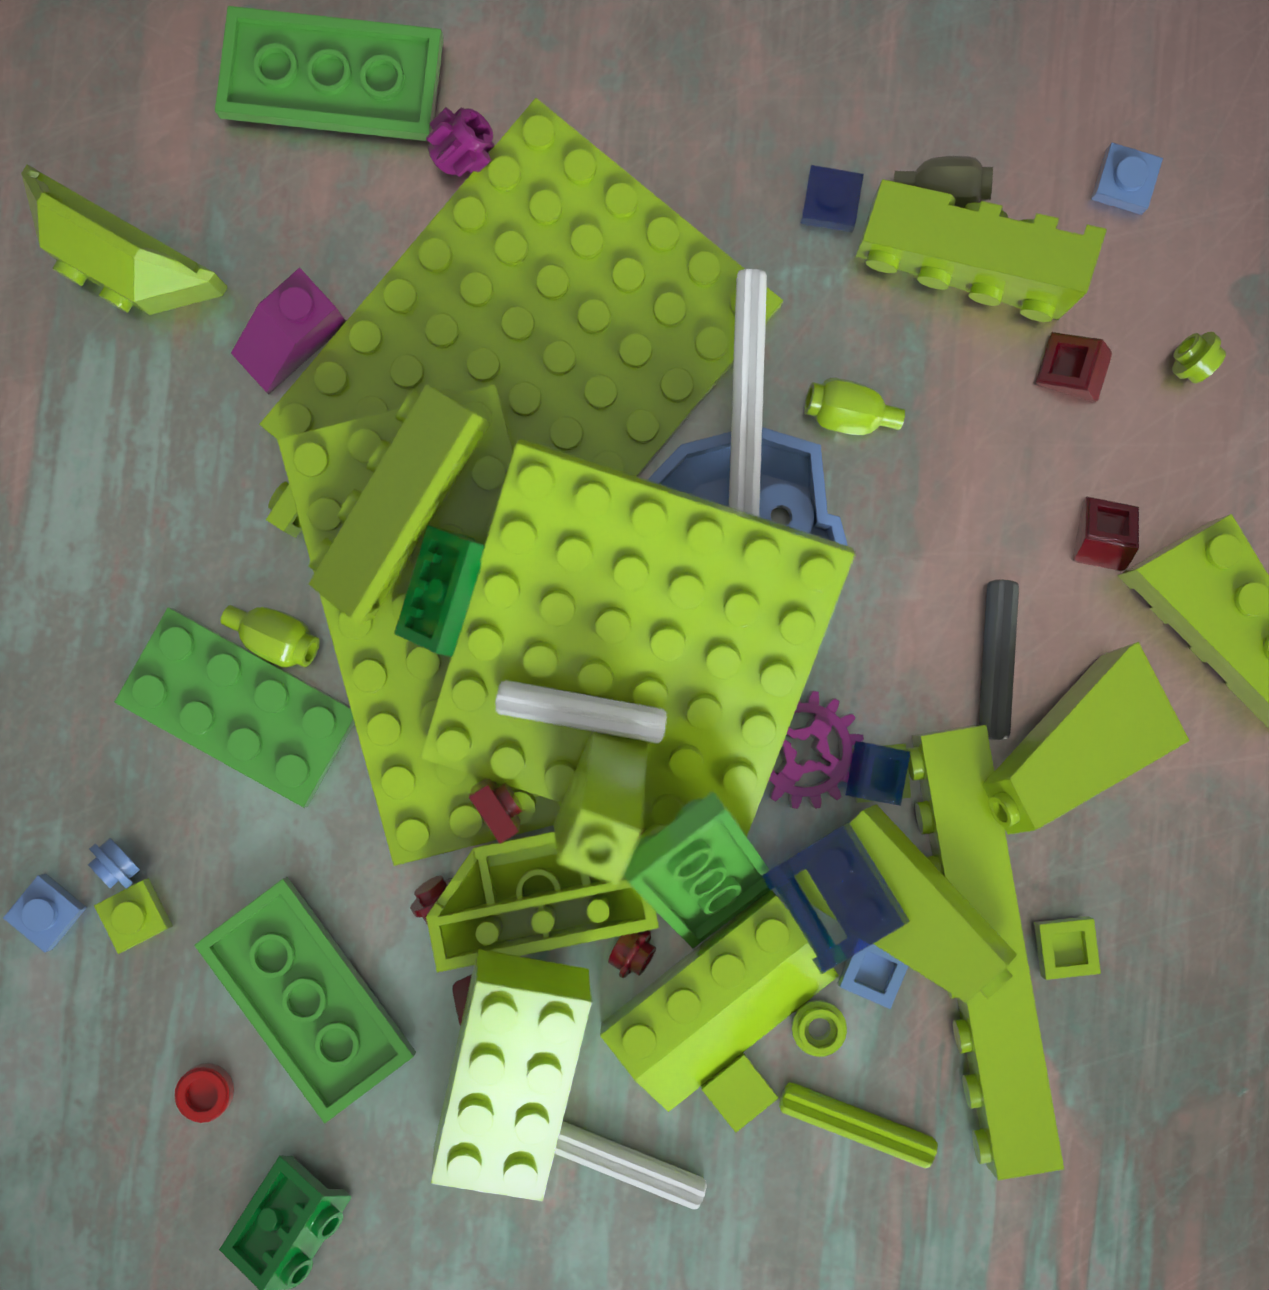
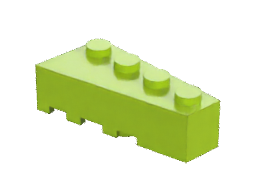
M882 179L874 196L855 255L866 259V264L874 270L884 273H896L898 269L917 275V280L930 288L944 290L951 286L969 292V297L978 303L997 306L1002 302L1021 308L1020 313L1026 318L1040 322H1050L1052 319L1059 320L1088 292L1107 229L1087 224L1084 234H1077L1059 230L1057 228L1059 218L1036 213L1035 219L1019 221L1008 218L1007 213L1003 211L1002 205L981 201V203H968L965 208L954 206L956 199L952 194Z
M1230 514L1207 522L1117 576L1130 589H1135L1151 605L1150 609L1165 624L1169 623L1190 645L1188 648L1202 662H1207L1225 680L1224 684L1269 729V575L1235 518Z

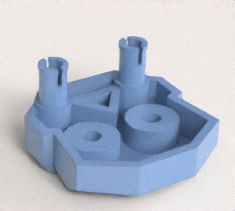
M762 427L759 517L772 521V510L783 508L790 515V523L786 526L848 546L840 516L828 514L821 445ZM731 432L681 444L648 478V481L729 507Z

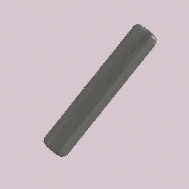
M1002 579L992 580L988 583L985 613L979 725L987 726L988 737L992 740H1006L1010 737L1019 585L1015 581Z

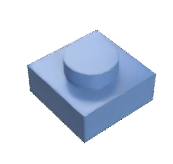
M1111 143L1105 151L1091 200L1142 215L1149 207L1163 158Z
M45 873L38 875L3 919L45 953L54 949L87 907Z
M857 935L837 984L840 988L891 1009L908 966L860 935Z

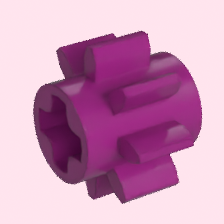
M446 107L429 123L433 131L426 137V140L430 142L428 152L432 161L443 172L461 177L467 170L470 173L473 171L480 172L492 161L488 152L494 147L492 142L493 131L488 121L477 111L461 107L456 113H453Z

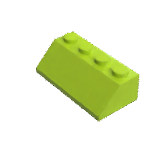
M427 384L421 394L412 390L403 402L396 416V420L403 425L392 443L383 439L378 445L366 469L373 472L371 479L363 492L353 489L337 516L338 519L344 522L334 541L325 538L320 543L308 565L309 568L315 571L308 585L347 617L360 625L376 616L426 532L427 526L432 522L490 424L479 415Z
M771 889L601 1023L600 1037L632 1078L669 1112L840 975Z

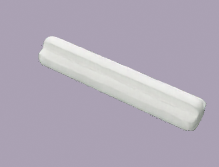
M512 681L501 682L495 702L496 712L501 715L654 743L661 742L667 721V715L663 709Z
M564 1121L561 1124L554 1154L688 1208L698 1209L701 1205L707 1189L706 1180L703 1177Z

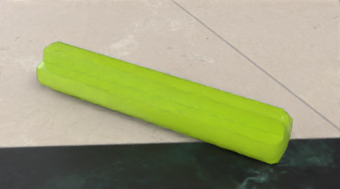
M793 1082L787 1083L782 1092L779 1107L782 1113L922 1168H929L935 1159L938 1143L932 1136Z

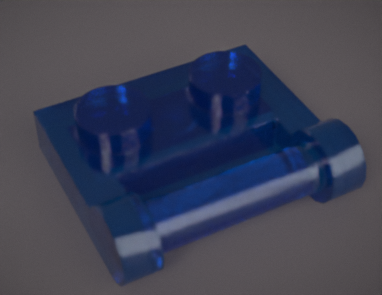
M850 823L839 827L762 875L770 890L776 888L814 951L816 957L812 961L820 974L834 968L910 921ZM805 869L848 937L838 944H835L795 878L797 874Z

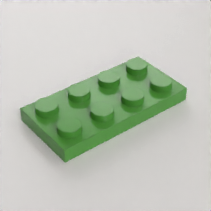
M228 6L215 112L220 119L427 141L426 137L433 131L429 123L435 116L444 39L442 30L439 28Z
M169 607L166 609L114 703L303 808L309 806L355 723L351 708L347 704Z
M711 792L703 799H695L687 803L679 810L675 820L656 835H648L638 840L623 873L628 883L692 949L779 884L776 877L714 792Z
M288 877L280 880L194 945L324 1124L416 1054L415 1049Z

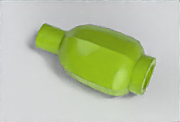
M829 378L823 384L812 382L805 399V414L814 416L820 426L841 433L865 435L873 432L879 426L900 430L905 419V409L885 405L882 396L874 389L845 379Z
M228 605L222 613L221 624L238 631L241 642L248 650L273 664L286 668L296 664L307 667L312 663L318 652L319 638L311 635L309 627L303 621L287 613L267 607H256L246 612L232 605Z

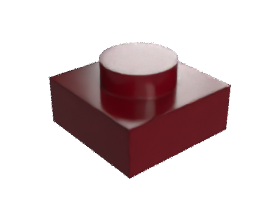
M483 779L472 786L469 798L499 844L518 833L521 820L517 815L523 811V808L512 789L506 783L498 787L496 782L490 779Z

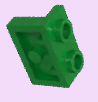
M428 525L394 634L435 654L453 657L479 576L485 545L476 542L474 538Z
M279 1155L219 1250L259 1290L292 1289L306 1279L313 1267L312 1259L322 1243L332 1236L343 1221L342 1212L351 1200V1195L344 1189H327L293 1156Z

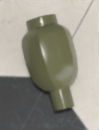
M970 156L936 157L923 162L916 171H894V182L952 194L956 199L954 206L965 208L968 203L991 200L993 167H982L979 160Z

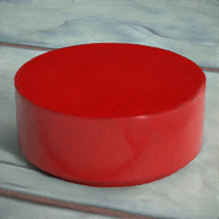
M211 1063L199 1064L191 1068L180 1078L175 1088L177 1108L187 1119L198 1123L210 1122L218 1118L230 1106L234 1096V1084L228 1072L222 1067Z

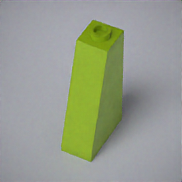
M1136 642L1101 655L982 785L989 797L988 804L991 814L1004 827L1008 835L1035 831L1190 740L1140 643Z
M591 731L554 820L559 864L613 884H619L642 830L648 743L637 739Z
M877 804L862 810L786 884L792 893L965 1003L979 991L987 999L990 998L1013 976L1006 967L1017 956V953Z

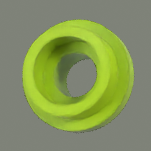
M1207 332L1202 335L1194 333L1187 337L1174 352L1173 357L1176 360L1172 367L1173 373L1180 379L1188 378L1192 383H1199L1208 378L1219 368L1226 356V351L1220 346L1221 338L1214 332Z
M814 1000L801 1006L795 1013L792 1020V1035L802 1051L812 1056L824 1057L833 1054L843 1045L847 1035V1024L843 1014L835 1005L823 1000ZM823 1018L828 1021L827 1032L818 1037L809 1033L810 1023L814 1019Z

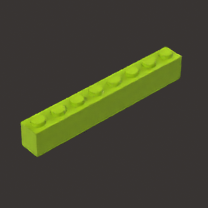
M971 725L911 735L913 747L906 749L908 770L912 781L919 780L923 801L916 802L915 810L920 833L922 835L929 834L932 856H927V858L1017 953V956L1006 967L1013 975L1012 978L990 998L987 999L979 991L965 1003L948 992L950 999L957 998L961 1019L953 1020L954 1037L959 1053H967L970 1074L962 1076L964 1094L968 1107L970 1109L976 1108L980 1129L972 1130V1141L979 1164L986 1163V1166L998 1181L1064 1170L1005 829L991 814L988 804L989 797L982 785L994 772L987 726Z

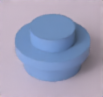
M111 838L100 847L95 843L89 848L96 858L88 865L109 888H112L118 881L126 889L133 884L130 878L140 869Z

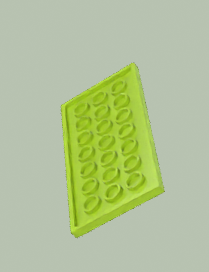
M496 384L447 396L479 415L490 424L430 523V526L472 537L476 542L484 545L487 542L514 453ZM400 408L277 439L310 560L320 543L325 538L334 541L344 522L338 519L337 516L353 489L363 492L371 479L373 472L366 469L378 445L383 439L392 443L403 425L396 420ZM424 535L376 616L360 625L351 620L320 595L394 866L497 840L469 798L472 786L485 778L420 758L451 656L435 654L394 634ZM510 787L523 808V811L517 815L521 822L519 832L515 835L554 825L561 802Z

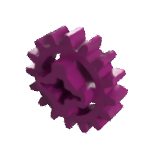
M810 691L806 698V703H801L799 700L794 713L814 714L812 718L808 720L804 727L795 729L789 727L786 736L798 740H806L811 736L814 739L811 743V748L817 753L816 756L824 760V764L816 760L804 758L797 764L794 761L797 751L791 747L792 743L784 739L780 749L782 763L778 767L777 773L772 770L769 781L773 784L769 798L776 802L786 792L789 794V805L794 809L799 808L802 797H808L813 808H821V794L825 792L833 799L839 800L842 796L837 784L840 781L855 784L857 781L854 775L848 771L850 764L864 763V757L852 753V745L863 741V734H849L847 727L855 720V716L853 714H846L838 717L835 713L840 701L836 698L829 700L824 707L819 705L818 691ZM832 728L836 732L839 741V759L830 754L827 736ZM819 771L827 776L826 779L815 785L795 786V783L800 780L804 773Z

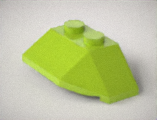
M27 164L21 174L39 246L57 260L52 267L57 273L81 287L86 279L101 286L102 290L99 296L126 313L130 311L132 306H135L145 313L152 315L224 295L228 286L213 271L51 179Z
M555 831L508 840L501 844L498 842L474 847L426 916L437 973L473 966L478 949L523 956L659 928L656 910L628 883L624 875H622L619 884L616 885L559 864Z

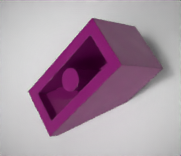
M299 267L258 304L231 354L265 392L270 394L325 345L343 326L346 320L335 305Z

